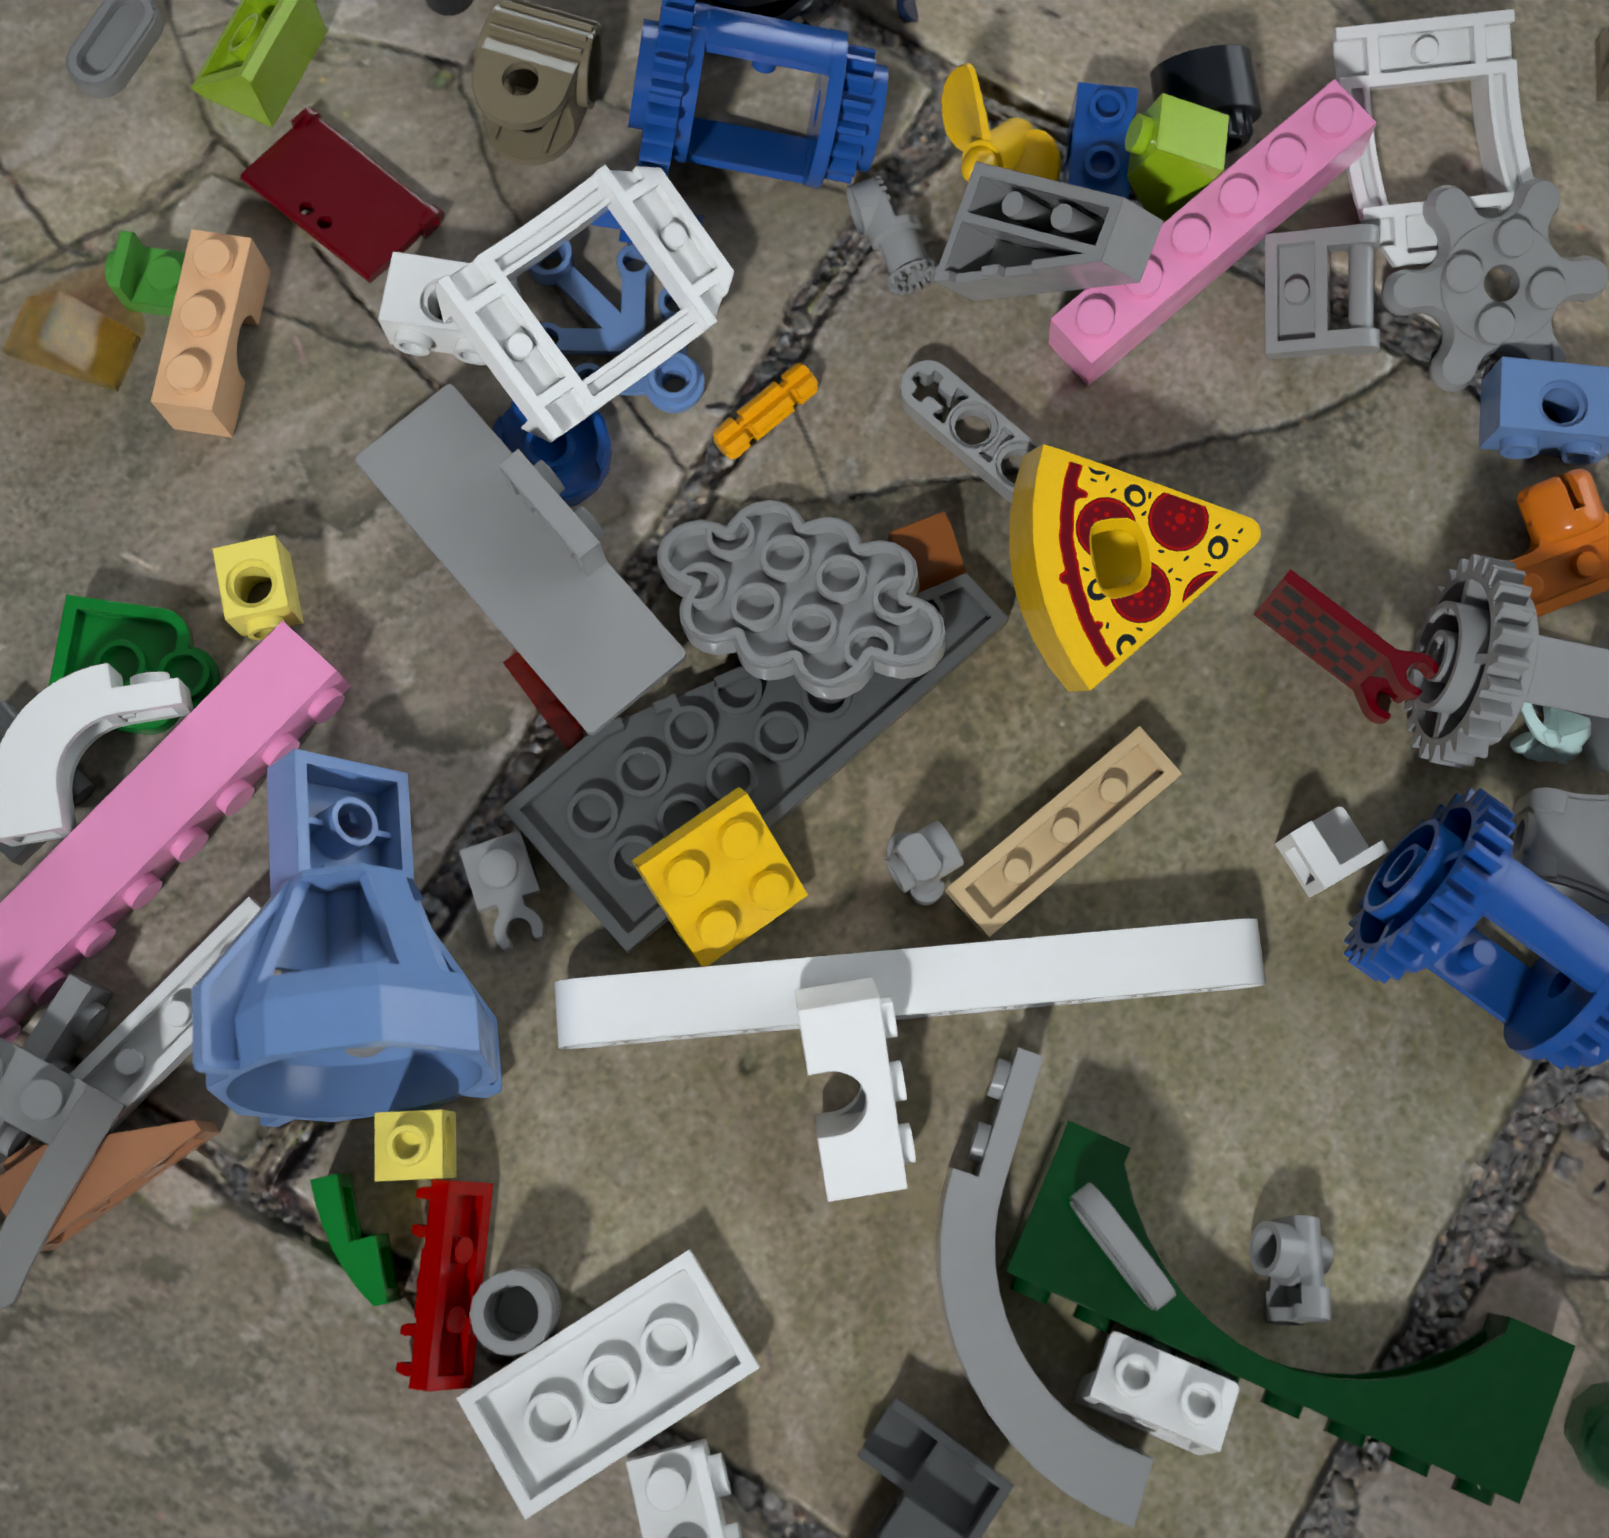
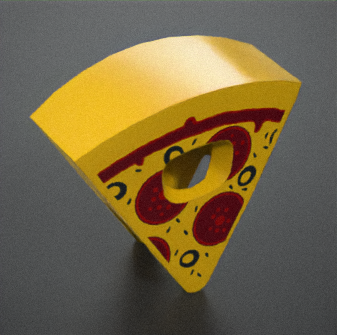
M1045 444L1023 455L1014 485L1009 517L1011 572L1021 613L1039 652L1048 667L1068 692L1091 691L1259 542L1261 537L1259 524L1250 517Z

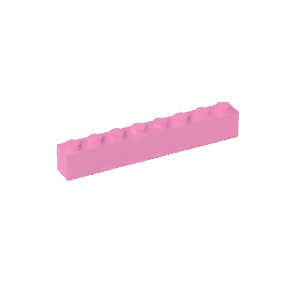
M284 621L0 903L1 1038L11 1043L21 1031L19 1022L36 1005L41 1006L54 999L67 979V974L84 956L87 958L92 957L110 943L116 933L114 926L131 909L137 910L145 906L158 894L163 884L160 879L178 861L181 863L188 861L205 846L209 838L207 832L224 814L226 816L233 815L247 804L254 794V787L252 786L267 772V768L293 749H298L300 746L298 739L315 722L321 724L327 721L340 709L345 699L343 694L351 685Z

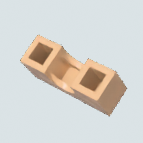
M191 229L150 401L173 429L229 438L234 436L246 383L237 365L239 331L242 324L259 326L271 273L252 238Z

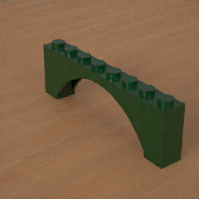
M1070 1120L1059 1123L1000 1266L1001 1270L1015 1276L1010 1289L1045 1305H1048L1051 1295L1054 1293L1077 1304L1072 1317L1110 1334L1116 1321L1138 1331L1139 1334L1136 1340L1173 1356H1175L1178 1349L1202 1360L1199 1367L1232 1380L1237 1384L1240 1378L1264 1388L1260 1400L1261 1403L1294 1418H1300L1303 1407L1324 1415L1328 1418L1323 1431L1360 1448H1363L1367 1436L1388 1444L1391 1448L1387 1460L1424 1477L1428 1476L1431 1465L1441 1468L1455 1475L1451 1489L1488 1506H1492L1496 1494L1518 1504L1521 1503L1575 1350V1345L1512 1317L1488 1313L1483 1328L1456 1345L1420 1361L1387 1370L1354 1374L1324 1373L1289 1367L1266 1359L1239 1344L1215 1326L1185 1296L1164 1267L1147 1236L1133 1199L1125 1167V1161L1131 1148ZM1087 1183H1092L1109 1201L1175 1290L1176 1296L1159 1310L1149 1309L1136 1295L1073 1211L1069 1203L1071 1201L1070 1197Z

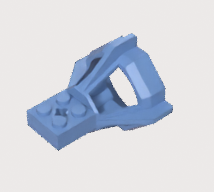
M293 749L267 768L270 899L192 987L193 1065L198 1072L206 1073V1089L236 1114L258 1116L262 1126L280 1127L294 1119L338 1122L375 1117V1112L433 1109L462 1096L490 1098L500 1093L502 1090L497 1018L431 928L421 904V900L424 898L414 882L408 773ZM275 970L281 971V974L273 975ZM387 1047L381 1053L366 1058L354 1057L345 1053L346 1049Z

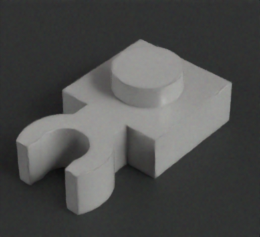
M518 830L459 850L478 911L483 914L495 909L498 910L499 916L494 924V937L498 945L506 952L514 950L509 931L512 925L518 921L528 922L534 938L537 941L544 940L546 937L545 924L534 910L527 907L525 900L542 894V889L522 831Z

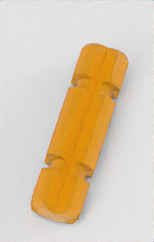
M794 364L781 375L782 381L780 384L772 382L737 411L739 416L736 420L729 417L713 431V441L727 458L731 460L737 459L751 447L749 442L752 438L759 441L795 411L793 406L796 402L802 405L817 393L818 381L804 364Z

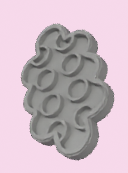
M765 500L754 502L740 509L727 526L702 519L688 521L673 528L661 541L657 552L658 566L668 588L683 597L679 607L680 621L691 645L704 653L714 655L737 652L739 661L746 672L758 679L771 681L794 675L802 689L815 697L833 700L849 697L862 690L875 672L899 679L919 677L932 670L943 658L947 645L944 620L935 606L917 597L920 587L916 561L910 552L894 542L877 540L862 543L854 527L843 519L823 517L805 522L799 512L785 502Z

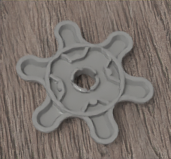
M1534 178L1521 184L1515 191L1513 201L1508 210L1496 218H1486L1479 215L1471 205L1467 195L1460 188L1453 185H1442L1433 189L1426 196L1423 203V216L1438 240L1436 257L1424 269H1403L1392 273L1382 285L1381 298L1386 309L1394 315L1407 316L1424 313L1433 317L1439 324L1442 331V343L1438 352L1431 360L1429 370L1434 385L1440 390L1456 392L1469 386L1474 379L1476 369L1481 360L1493 353H1504L1512 358L1566 363L1565 352L1558 344L1552 332L1554 312L1560 305L1566 302L1593 300L1602 294L1605 289L1609 274L1607 267L1602 261L1594 256L1587 255L1576 258H1564L1559 256L1551 246L1548 238L1549 224L1558 211L1561 199L1558 188L1549 180ZM1491 268H1498L1512 275L1509 279L1510 292L1505 298L1506 301H1495L1486 294L1484 279Z

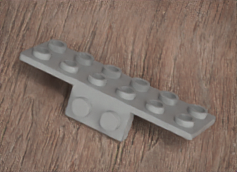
M445 385L356 456L355 461L360 469L589 735L597 734L686 660V652L607 562L600 540L606 535L594 517L583 506H580L573 512L559 496L565 490V487L551 468L543 460L532 465L519 449L512 453L453 385Z

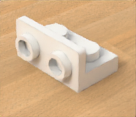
M1113 1332L1106 1338L1096 1370L1081 1377L1073 1402L1196 1455H1204L1221 1451L1238 1396L1239 1386L1232 1380L1124 1334Z
M707 1438L627 1459L626 1466L642 1538H742L738 1522L726 1525L720 1497L731 1495L728 1473L722 1452L710 1455Z

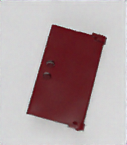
M310 106L291 120L292 128L240 175V179L368 283H372L390 266L393 252L404 253L421 236L427 239L438 229L445 218L444 211L434 204H428L322 119V115ZM307 208L314 210L312 213H301L304 209Z

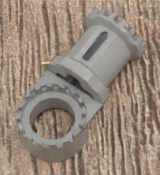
M878 175L847 185L846 196L854 225L860 237L863 239L869 238L873 250L881 252L890 274L886 282L890 293L894 295L900 293V296H904L908 291V294H913V287L915 286L918 291L923 290L921 284L923 283V285L928 286L930 284L929 281L934 280L938 265L935 260L928 259L919 236L922 226L918 216L909 214L895 216L893 205L889 202L891 199L890 195H886L885 192L887 187L886 185L879 186L884 181Z

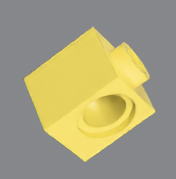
M275 535L212 548L225 620L242 637L248 636V638L253 640H264L282 621L289 627L303 624L291 554ZM261 582H272L271 591L264 600L257 603H248L249 592L255 585Z
M443 1109L375 1112V1181L457 1178L456 1112Z

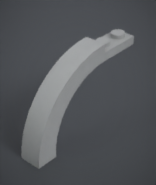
M1017 1048L1011 1052L1009 1061L998 1058L993 1069L986 1096L997 1099L989 1124L978 1121L967 1153V1160L977 1163L974 1174L972 1175L955 1168L947 1169L939 1202L936 1228V1274L941 1308L951 1344L965 1377L983 1408L1009 1442L1039 1473L1066 1494L1094 1511L1134 1528L1154 1459L1144 1450L1109 1437L1084 1423L1064 1408L1046 1389L1031 1369L1016 1342L1007 1321L999 1292L995 1260V1234L998 1209L1007 1174L1044 1057Z

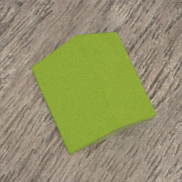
M241 0L190 88L199 96L273 128L328 32L315 0Z

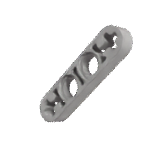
M923 360L908 367L901 378L899 398L903 410L911 419L1012 504L1015 483L1005 478L1001 465L1008 457L1014 455L1023 456L1039 447V445L943 364L937 361ZM933 381L939 384L937 397L949 409L952 407L955 399L961 401L952 408L945 423L939 421L942 418L943 406L929 396L921 402L915 399L917 382L925 387ZM965 417H979L989 426L990 435L982 443L975 445L967 444L960 440L956 434L955 427L957 423Z

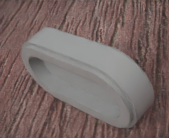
M104 0L69 49L66 57L67 71L80 91L90 97L107 98L116 95L125 88L163 31V17L154 0Z
M1087 1183L1070 1197L1071 1201L1069 1203L1077 1217L1132 1290L1149 1309L1157 1311L1176 1296V1292L1166 1276L1113 1206L1092 1183Z

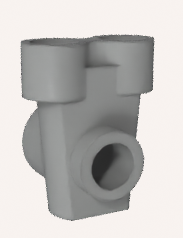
M938 820L916 833L901 832L894 835L888 843L886 858L884 859L888 871L903 893L908 891L911 900L920 906L935 904L940 899L945 887L941 878L964 865L957 846Z
M1292 1215L1273 1219V1222L1263 1221L1259 1223L1251 1235L1249 1257L1255 1272L1259 1275L1270 1277V1291H1266V1323L1298 1326L1304 1325L1305 1322H1330L1331 1291L1330 1288L1325 1286V1274L1331 1267L1333 1251L1329 1240L1321 1236L1320 1219L1313 1216Z

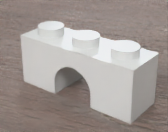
M873 977L794 990L808 1075L832 1071L843 1072L854 1077L860 1083V1089L856 1097L846 1107L837 1111L813 1115L828 1202L908 1189L904 1164L916 1163L910 1123L898 1124L895 1102L907 1100L901 1061L889 1062L886 1039L898 1037L891 997L879 998Z

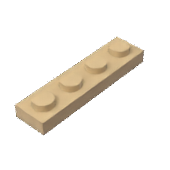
M1139 726L949 885L945 892L985 939L988 940L1176 781L1182 773Z

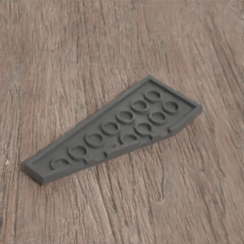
M965 573L917 594V597L935 606L943 617L947 641L943 658L932 670L919 677L899 679L875 672L862 690L846 698L829 700L815 697L802 689L794 675L784 679L769 681L752 676L746 672L743 666H740L714 677V681L678 696L673 694L653 702L652 707L623 719L619 716L597 734H588L504 805L502 810L624 950L630 954L669 920L631 860L738 787L748 793L771 831L1007 625L1009 617Z

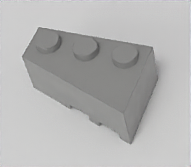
M975 162L933 282L973 301L1140 283L1163 220L1125 197Z

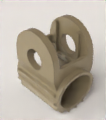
M501 0L490 12L477 40L471 83L475 100L483 112L487 137L493 148L502 157L520 165H542L557 159L572 145L582 122L585 108L591 110L595 105L602 69V39L604 34L601 33L602 25L598 24L597 21L525 0ZM545 124V126L542 129L536 132L528 133L521 131L540 128V126Z

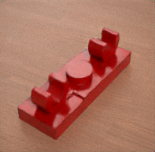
M432 1179L431 1186H423L416 1190V1198L429 1199L430 1202L427 1224H413L411 1232L419 1238H425V1246L421 1249L420 1267L416 1284L417 1294L414 1311L416 1323H407L400 1328V1335L414 1337L412 1361L396 1363V1371L400 1375L410 1376L408 1389L429 1392L472 1388L477 1336L472 1329L470 1310L472 1299L483 1283L493 1183Z

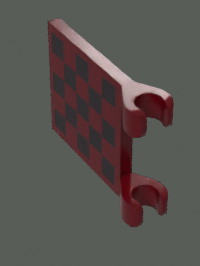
M1292 569L1287 572L1253 614L1353 690L1364 716L1376 724L1386 723L1391 718V714L1378 706L1376 700L1378 693L1389 695L1396 703H1401L1404 700H1415L1422 694V690L1408 681L1407 669H1417L1427 679L1435 677L1439 670L1438 664L1427 654L1394 648ZM1382 666L1386 678L1370 675Z

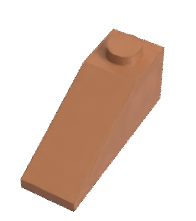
M189 1120L107 1134L95 1152L97 1154L70 1197L40 1252L54 1251L216 1136L220 1131L213 1121ZM39 1143L28 1145L14 1153L2 1164L6 1172L0 1176V1209L6 1218L49 1145H43L42 1147Z

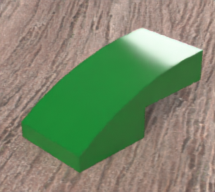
M333 1174L311 1179L315 1205L325 1234L341 1266L356 1288L373 1307L400 1300L389 1233L363 1238L352 1174Z

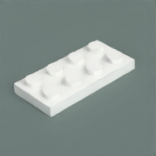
M689 1249L456 1399L526 1520L759 1369L760 1364L693 1252Z

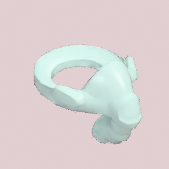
M1524 702L1520 713L1530 731L1518 735L1510 742L1513 752L1538 763L1546 761L1567 764L1569 761L1576 759L1583 750L1582 746L1591 736L1590 719L1570 711L1543 706L1544 721L1542 723L1538 719L1532 704Z

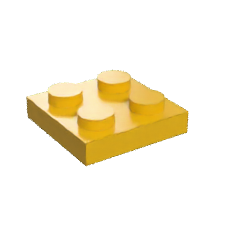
M739 787L631 860L690 954L701 967H707L808 896V893L748 793Z

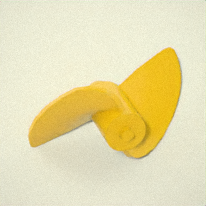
M965 63L954 69L944 83L941 103L946 134L955 147L963 152L961 163L963 178L969 182L975 162H980L1059 181L1061 160L1060 151L1055 139L1043 130L1034 129L1027 120L1019 117L1009 118L989 130L987 114L974 66L971 63Z

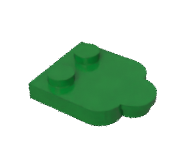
M66 594L49 686L76 671L108 663L122 675L123 686L130 685V677L147 672H167L170 674V679L178 677L190 689L193 708H196L219 685L220 673L216 662L207 652L194 647L192 632L177 613L160 607ZM179 717L127 725L114 729V731L143 735L160 734L170 729L178 721Z

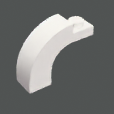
M104 663L76 671L41 691L17 715L0 743V842L14 847L66 838L77 827L72 793L73 778L76 767L89 746L102 735L119 727L188 716L193 711L190 689L178 677L170 679V674L167 672L137 674L130 677V685L123 686L122 675L110 664Z

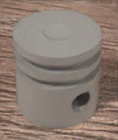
M518 1267L494 1274L480 1285L472 1299L470 1319L473 1332L482 1345L497 1354L513 1356L528 1352L547 1339L559 1323L562 1309L559 1290L549 1276L534 1268Z

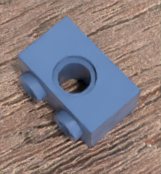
M1501 357L1481 380L1479 449L1500 451L1501 456L1509 459H1527L1536 455L1561 457L1562 462L1570 465H1589L1602 460L1609 453V367ZM1542 407L1554 411L1559 417L1560 423L1550 420L1543 412Z

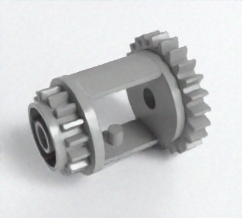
M1472 554L1470 560L1461 558L1457 571L1448 569L1446 572L1445 587H1435V605L1433 608L1425 607L1424 616L1426 621L1422 630H1416L1415 633L1417 643L1414 652L1427 654L1435 660L1439 668L1437 675L1432 679L1425 678L1420 671L1411 668V675L1408 677V681L1412 685L1422 690V694L1417 699L1407 700L1404 705V710L1413 712L1407 723L1406 730L1414 732L1411 746L1420 749L1418 757L1427 759L1431 763L1462 768L1463 765L1474 766L1476 757L1486 758L1489 746L1500 742L1501 738L1515 722L1524 702L1531 703L1535 713L1544 715L1543 706L1588 717L1591 721V736L1582 746V755L1593 769L1609 773V629L1596 647L1541 636L1538 633L1536 609L1530 597L1532 588L1522 585L1526 573L1516 570V563Z

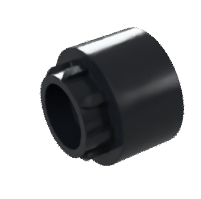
M1233 44L1197 48L1166 59L1154 67L1150 73L1154 102L1164 93L1229 115L1225 155L1235 152L1249 143L1254 134L1252 124L1262 115L1254 55L1250 48Z

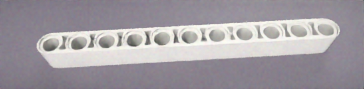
M1232 919L574 978L555 982L554 991L558 1049H581L800 1029L794 990L873 977L879 998L891 997L896 1020L1236 990L1266 985L1258 920Z

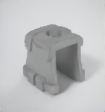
M1549 787L1535 788L1528 791L1516 801L1513 821L1516 824L1513 835L1512 858L1591 915L1609 914V795L1571 793Z

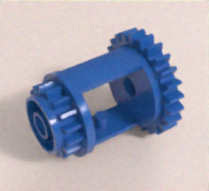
M662 0L659 21L644 18L628 123L629 128L642 130L637 166L659 167L667 177L672 161L683 164L685 162L797 182L802 183L805 187L816 189L821 187L824 179L851 184L852 177L855 176L856 171L867 173L870 170L875 156L886 103L888 67L876 64V59H874L876 49L848 44L847 31L827 29L711 6L710 4L696 2V0ZM704 52L752 61V67L756 71L765 74L774 72L776 66L817 73L806 138L694 117Z
M1468 788L1463 796L1458 793L1454 794L1446 807L1439 804L1431 819L1427 821L1422 819L1418 826L1411 830L1384 859L1369 883L1365 897L1357 904L1362 910L1349 922V926L1353 930L1344 939V942L1349 945L1344 951V955L1349 958V963L1374 981L1379 980L1383 984H1386L1391 977L1396 981L1400 980L1405 972L1414 973L1425 968L1429 969L1504 1024L1506 1044L1528 1060L1545 1058L1561 1070L1566 1065L1576 1069L1579 1065L1592 1067L1609 1059V914L1591 915L1512 858V845L1514 841L1508 838V836L1514 831L1516 824L1511 821L1515 814L1507 806L1482 788H1479L1477 791ZM1482 915L1540 956L1532 968H1529L1474 928Z

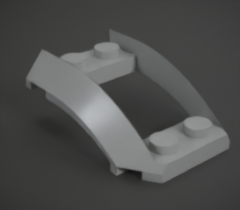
M1 1037L0 1119L49 1146L27 1180L0 1229V1310L12 1303H16L23 1293L21 1289L51 1230L97 1154L95 1152L116 1118H120L127 1107L125 1104Z

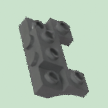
M896 1395L857 1453L860 1459L900 1488L868 1538H981L1014 1487V1484L1008 1477L958 1443L949 1433Z

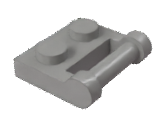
M1355 224L1265 234V355L1269 360L1333 354L1367 355L1380 351V330L1374 328V250L1380 247V227L1373 224ZM1344 251L1348 252V329L1330 330V253Z

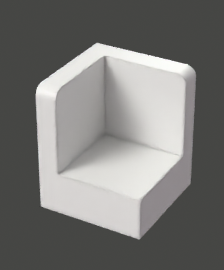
M1341 806L1332 809L1314 821L1308 822L1275 843L1309 898L1389 852L1383 840L1369 847L1346 810Z

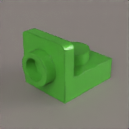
M121 230L116 249H112L106 258L105 278L107 284L127 311L170 317L186 252L145 247L135 232Z

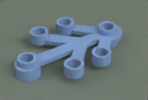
M569 241L528 269L530 276L536 282L547 286L556 285L599 327L560 328L551 322L540 323L550 337L558 340L556 346L564 356L565 354L620 355L645 337L646 286L653 277L654 272L634 244L623 247L617 255L618 272L622 279L621 312L574 267L575 261ZM548 258H557L561 261V264L556 268H541L542 262ZM632 259H641L646 263L643 269L636 272L625 268V265ZM666 288L660 292L658 297L659 312L664 322L677 313L668 310L666 307L667 303L673 300ZM686 345L619 395L647 396L652 405L657 409L667 413H681L694 407L701 399L705 387L703 371L695 360L687 356ZM583 363L574 368L581 380L600 369L598 365L593 363ZM672 378H679L686 383L684 388L678 392H669L663 386L666 381Z

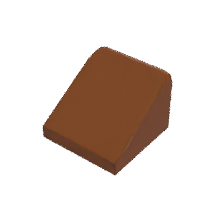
M945 511L896 529L888 534V542L897 543L907 549L915 559L920 586L918 593L966 573L951 522Z

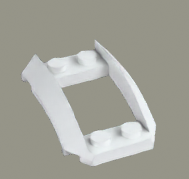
M1514 9L1339 27L1332 30L1335 80L1371 117L1370 91L1470 80L1473 122L1488 194L1467 197L1476 212L1483 217L1496 218L1504 214L1510 207L1518 187L1524 182L1534 179L1521 117L1517 59H1512L1510 24L1515 22ZM1373 131L1364 154L1346 168L1361 224H1373L1380 227L1379 249L1392 268L1430 265L1438 251V240L1432 228L1425 222L1423 216L1424 201L1388 204L1380 173Z
M604 165L596 170L590 178L544 212L479 254L474 261L452 275H446L438 280L435 284V290L444 325L452 319L455 321L528 420L521 429L551 443L717 323L716 315L722 298L728 292L734 270L661 168L636 166L633 171L609 170ZM610 210L681 310L582 381L510 282Z

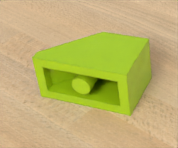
M1162 93L1143 114H1137L1133 118L1125 138V149L1130 152L1127 179L1146 211L1163 220V223L1166 222L1224 171L1229 115Z

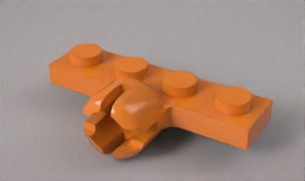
M1573 469L1537 484L1530 485L1519 492L1516 502L1529 534L1530 543L1529 549L1524 554L1508 561L1516 563V570L1526 573L1522 585L1532 588L1530 597L1534 603L1537 617L1609 590V514L1603 507L1591 473L1586 469Z

